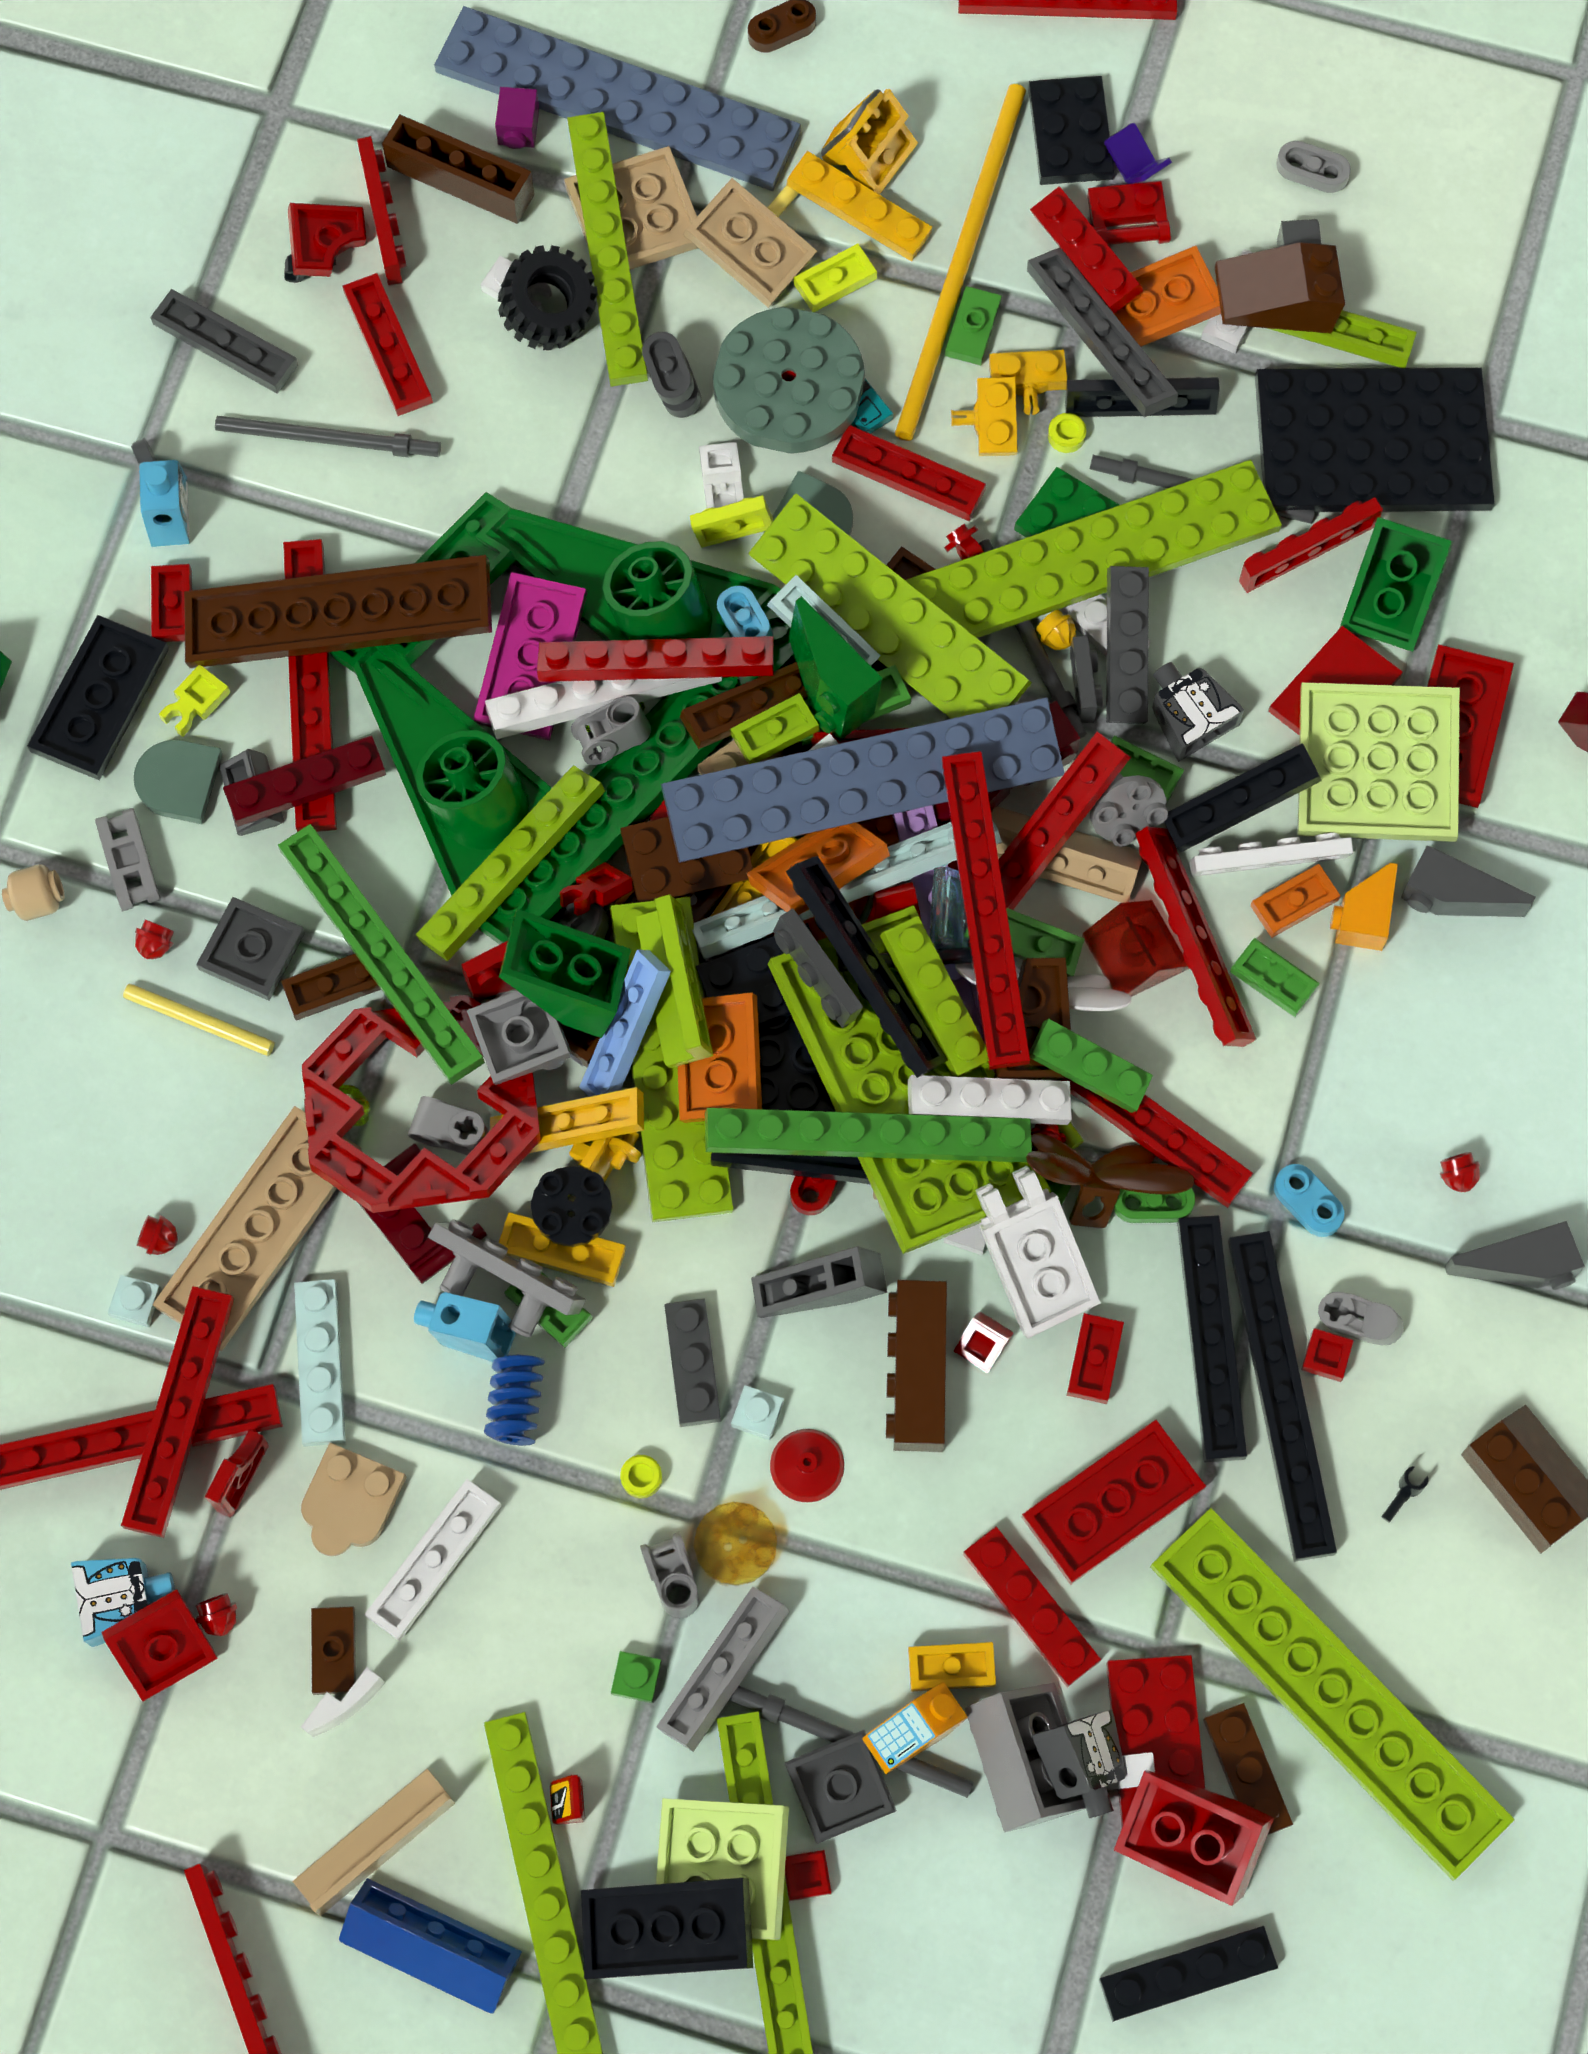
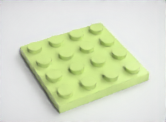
M1302 682L1300 688L1299 745L1304 744L1322 781L1298 793L1297 836L1315 837L1325 833H1337L1340 838L1456 842L1458 839L1460 688Z

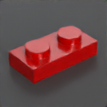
M190 564L151 566V634L156 639L164 642L185 641L184 591H192V569Z
M1083 1314L1066 1396L1103 1404L1108 1403L1124 1322Z

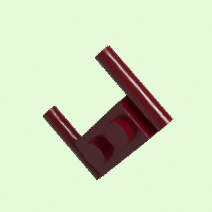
M414 1143L384 1165V1167L398 1176L421 1150ZM359 1204L421 1284H424L453 1262L455 1258L453 1251L428 1238L432 1229L416 1208L372 1213ZM478 1222L471 1227L474 1230L472 1236L479 1240L487 1236Z

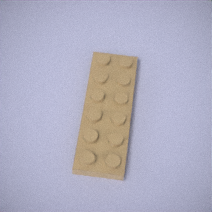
M296 1106L293 1107L152 1304L157 1310L181 1325L192 1286L232 1295L234 1303L220 1351L225 1348L337 1189L311 1171L308 1157V1132L304 1111ZM342 1137L345 1141L362 1151L361 1147Z

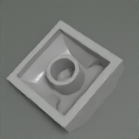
M517 990L467 1010L495 1085L540 1069H556L566 1059L572 1057L561 1023Z

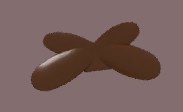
M1035 1133L1032 1135L1031 1141L1038 1151H1032L1026 1156L1030 1167L1042 1177L1059 1184L1080 1185L1081 1189L1069 1217L1071 1225L1105 1228L1120 1194V1189L1147 1194H1177L1189 1190L1194 1185V1178L1188 1171L1174 1166L1151 1163L1155 1155L1142 1145L1132 1144L1117 1148L1091 1164L1065 1143L1049 1135ZM1095 1196H1101V1202L1104 1204L1102 1211L1095 1216H1084L1082 1211L1085 1205L1092 1202Z

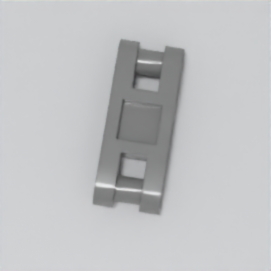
M134 808L123 810L122 815L110 819L107 816L96 818L95 823L122 912L133 909V904L145 900L152 903L161 900ZM127 830L128 836L114 839L113 834ZM140 876L142 885L128 889L126 880Z

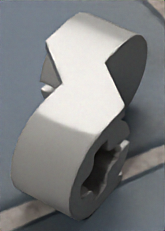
M1344 1292L1327 1294L1319 1304L1318 1314L1320 1320L1336 1333L1349 1335L1377 1345H1391L1403 1333L1404 1324L1402 1318L1390 1306L1372 1302Z

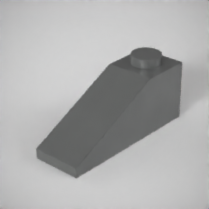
M1427 845L1401 898L1408 901L1409 906L1422 913L1431 912L1435 915L1525 917L1535 896Z
M1565 1221L1452 1256L1445 1265V1270L1448 1275L1532 1288L1551 1285L1553 1290H1557L1575 1283V1277L1585 1266L1569 1225Z
M859 1246L751 1278L757 1317L759 1318L843 1305L887 1293L881 1253Z

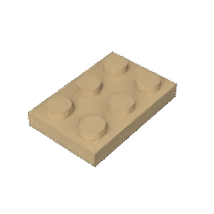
M733 178L728 181L694 219L683 234L768 308L817 253L815 248Z

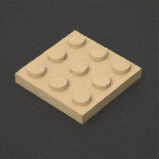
M669 146L612 164L630 270L698 248L683 235L686 228L694 221L697 215ZM575 175L564 179L565 188L587 242L577 176Z

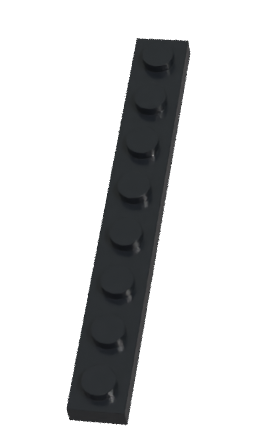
M1270 1231L1230 1237L1228 1245L1293 1561L1333 1556L1337 1553Z

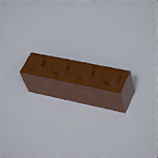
M399 114L382 142L388 168L516 224L519 223L535 195L532 172L401 114Z
M897 1280L896 1292H889L888 1317H896V1333L888 1332L887 1357H895V1373H887L886 1398H894V1414L886 1413V1439H894L893 1451L943 1452L947 1281Z

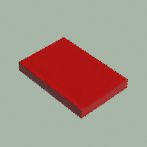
M1341 626L1270 705L1268 712L1300 736V688L1302 682L1394 686L1401 678L1403 672L1344 626Z

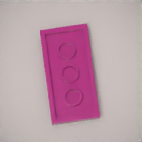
M511 572L473 718L477 724L492 727L486 711L485 700L555 683L538 681L539 642H573L576 640L588 593L585 588ZM554 725L520 734L550 741Z

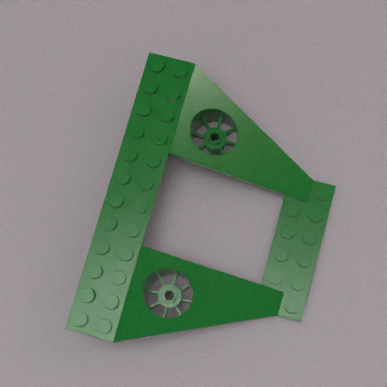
M487 492L415 562L422 563L486 555L490 562V585L514 563L528 576L585 588L588 593L581 621L605 641L732 637L718 612L717 600L726 589L733 586H744L752 591L772 628L774 671L796 662L789 640L791 628L767 606L769 601L781 590L776 585L690 560L689 556L679 546L664 541L645 542L638 545L509 507ZM437 639L330 652L333 659L357 675L452 896L552 787L411 667ZM762 676L722 677L720 682L664 696L646 714L651 724V733L648 739L641 745L634 746L612 757L606 763L597 765L588 774L601 782L605 792L478 929L500 945L508 941L517 909L550 920L562 908L560 905V891L567 886L576 885V877L606 862L623 844L620 828L643 823L664 801L661 784L687 778L697 765L722 741L719 740L698 749L680 719L681 711Z

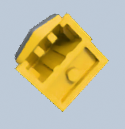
M876 89L834 127L822 148L821 157L830 165H846L858 182L880 195L918 142L905 125L909 115L892 91L886 89L882 93L881 90Z

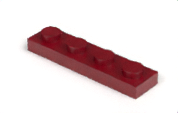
M371 735L224 786L223 790L235 823L239 827L386 775V771Z

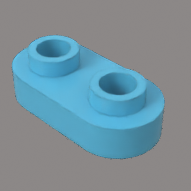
M733 586L720 594L717 600V609L732 637L773 636L770 623L750 589L744 586Z
M1291 1164L1280 1170L1274 1182V1192L1278 1200L1311 1234L1318 1237H1327L1337 1232L1344 1220V1208L1332 1192L1310 1169L1303 1165ZM1298 1178L1302 1181L1303 1187L1301 1189H1294L1291 1187L1289 1180ZM1327 1208L1331 1213V1217L1328 1219L1321 1218L1317 1213V1209Z

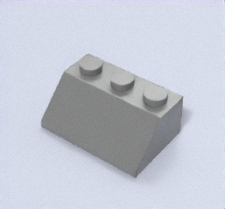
M1055 1683L1000 1692L965 1707L970 1730L974 1736L983 1764V1770L987 1777L1004 1832L1034 1826L1086 1809L1081 1794L1066 1799H1061L1057 1796L1032 1738L1034 1734L1068 1723Z

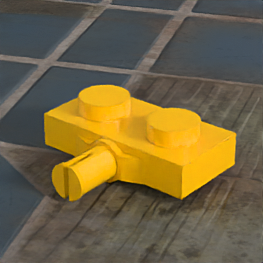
M1064 350L989 354L990 378L1015 377L1016 394L1023 396V411L1026 415H1030L1031 405L1032 415L1039 413L1038 394L1052 390H1066L1067 372Z
M1015 377L977 378V401L974 410H951V426L974 425L978 436L979 456L1017 455Z

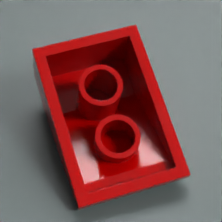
M1145 1770L1114 1851L1233 1906L1244 1897L1274 1817L1235 1799Z

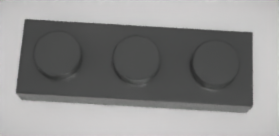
M794 908L781 915L773 930L777 945L782 952L790 954L798 965V973L803 982L809 987L813 986L827 1016L832 1020L836 1019L840 1026L844 1028L856 1020L863 1005Z
M705 1298L664 1304L680 1427L721 1422Z

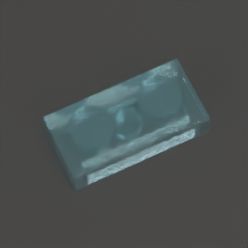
M947 866L934 868L929 937L937 949L968 947V938L964 937L967 923L959 872Z

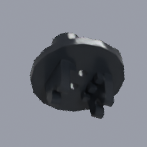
M576 1166L557 1168L542 1175L539 1184L534 1189L531 1201L533 1221L541 1234L555 1244L568 1247L588 1244L599 1237L609 1224L613 1209L610 1190L604 1183L601 1175L589 1169ZM573 1195L576 1197L574 1201L568 1200L569 1196ZM570 1211L575 1212L573 1217L568 1216Z

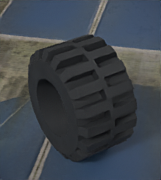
M544 245L536 246L532 254L529 250L521 253L519 260L515 259L510 265L498 293V302H501L498 309L500 317H506L503 325L507 331L511 329L516 331L514 338L517 341L521 342L525 338L529 340L528 347L536 349L538 344H543V350H552L554 344H557L560 349L567 346L570 339L574 342L580 336L582 330L584 331L596 307L597 302L594 300L598 293L597 286H592L595 280L592 271L585 273L584 269L587 264L582 258L578 262L572 259L575 254L574 252L567 249L565 254L559 253L560 246L551 245L549 251H545ZM536 283H548L555 286L563 293L567 302V309L560 313L541 311L531 302L527 288Z

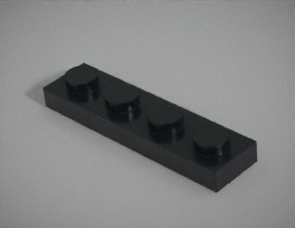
M1166 378L1178 392L1177 404L1149 416L1216 415L1220 390L1219 378ZM1114 379L1067 380L1065 413H1072L1079 417L1142 416Z
M1302 743L1168 811V817L1164 823L1177 849L1181 853L1322 780Z
M1261 1926L1099 1978V1982L1112 2022L1278 1969V1965L1265 1927Z

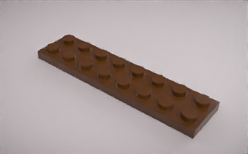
M486 555L184 591L185 663L189 668H196L198 665L207 667L492 633L489 559Z

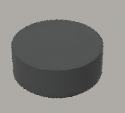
M145 438L132 443L131 448L139 465L142 462L157 461Z

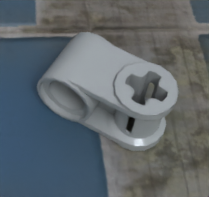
M622 696L591 713L577 718L571 726V732L573 737L579 740L583 747L581 753L584 761L589 765H600L606 763L612 757L645 742L650 736L651 724L635 698ZM586 726L590 727V732H587ZM598 746L601 747V749H602L601 752H598V750H597V747H598Z
M422 1096L408 1136L428 1146L442 1147L468 1155L489 1131L479 1114L450 1105L436 1098ZM474 1127L477 1132L476 1135L469 1134L467 1139H464L462 1132H470L471 1128Z
M680 1532L674 1533L672 1539L650 1547L646 1544L640 1545L651 1581L655 1583L666 1613L679 1619L693 1614L698 1607L699 1596L690 1569L691 1563ZM676 1587H685L691 1592L687 1602L678 1605L670 1602L668 1595Z

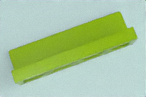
M669 894L656 898L657 910L637 916L636 925L641 949L650 950L671 971L654 1014L664 1063L667 1067L673 1068L713 1056L683 906Z

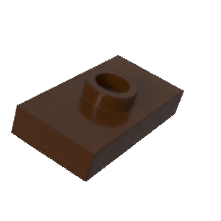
M354 1606L311 1608L312 1694L325 1695L327 1692L329 1694H347L356 1682Z

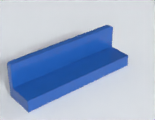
M369 1878L366 1879L350 1903L339 1936L341 1943L490 2014L495 2012L504 1987L517 1966L522 1951Z

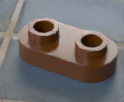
M789 0L754 16L748 24L749 44L759 52L768 53L808 36L816 26L815 7L807 0ZM794 13H802L803 15H801V16H795V15H793V14H794ZM765 26L771 28L770 30H767V31L761 30V28H763V27H765Z

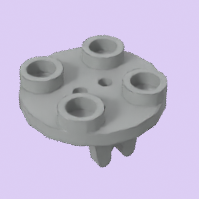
M1119 773L1090 810V820L1096 833L1101 837L1111 840L1116 846H1127L1136 838L1135 833L1146 826L1154 827L1160 825L1167 819V799L1161 785L1152 778L1140 775L1123 777Z

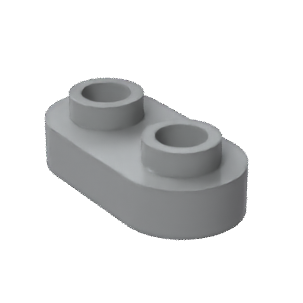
M1301 141L1288 142L1281 147L1277 158V170L1281 176L1323 192H1338L1346 186L1349 179L1350 164L1345 157ZM1290 163H1298L1300 167H1294ZM1326 174H1331V175H1333L1335 178H1328V177H1325L1324 175H1326Z

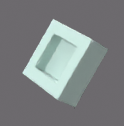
M120 1275L108 1315L112 1318L150 1327L156 1309L152 1304L161 1293L162 1288L157 1284Z
M744 1385L731 1427L770 1440L784 1398Z

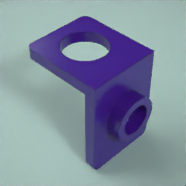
M1135 123L1128 124L1104 141L1126 184L1145 181L1172 163L1169 157L1155 160Z

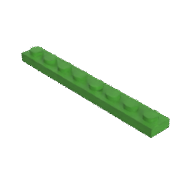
M309 824L278 844L282 855L448 1082L452 1085L484 1064L483 1056L313 826Z
M707 1108L705 1111L706 1152L1027 1162L1026 1156L1032 1152L1031 1122L1028 1118Z

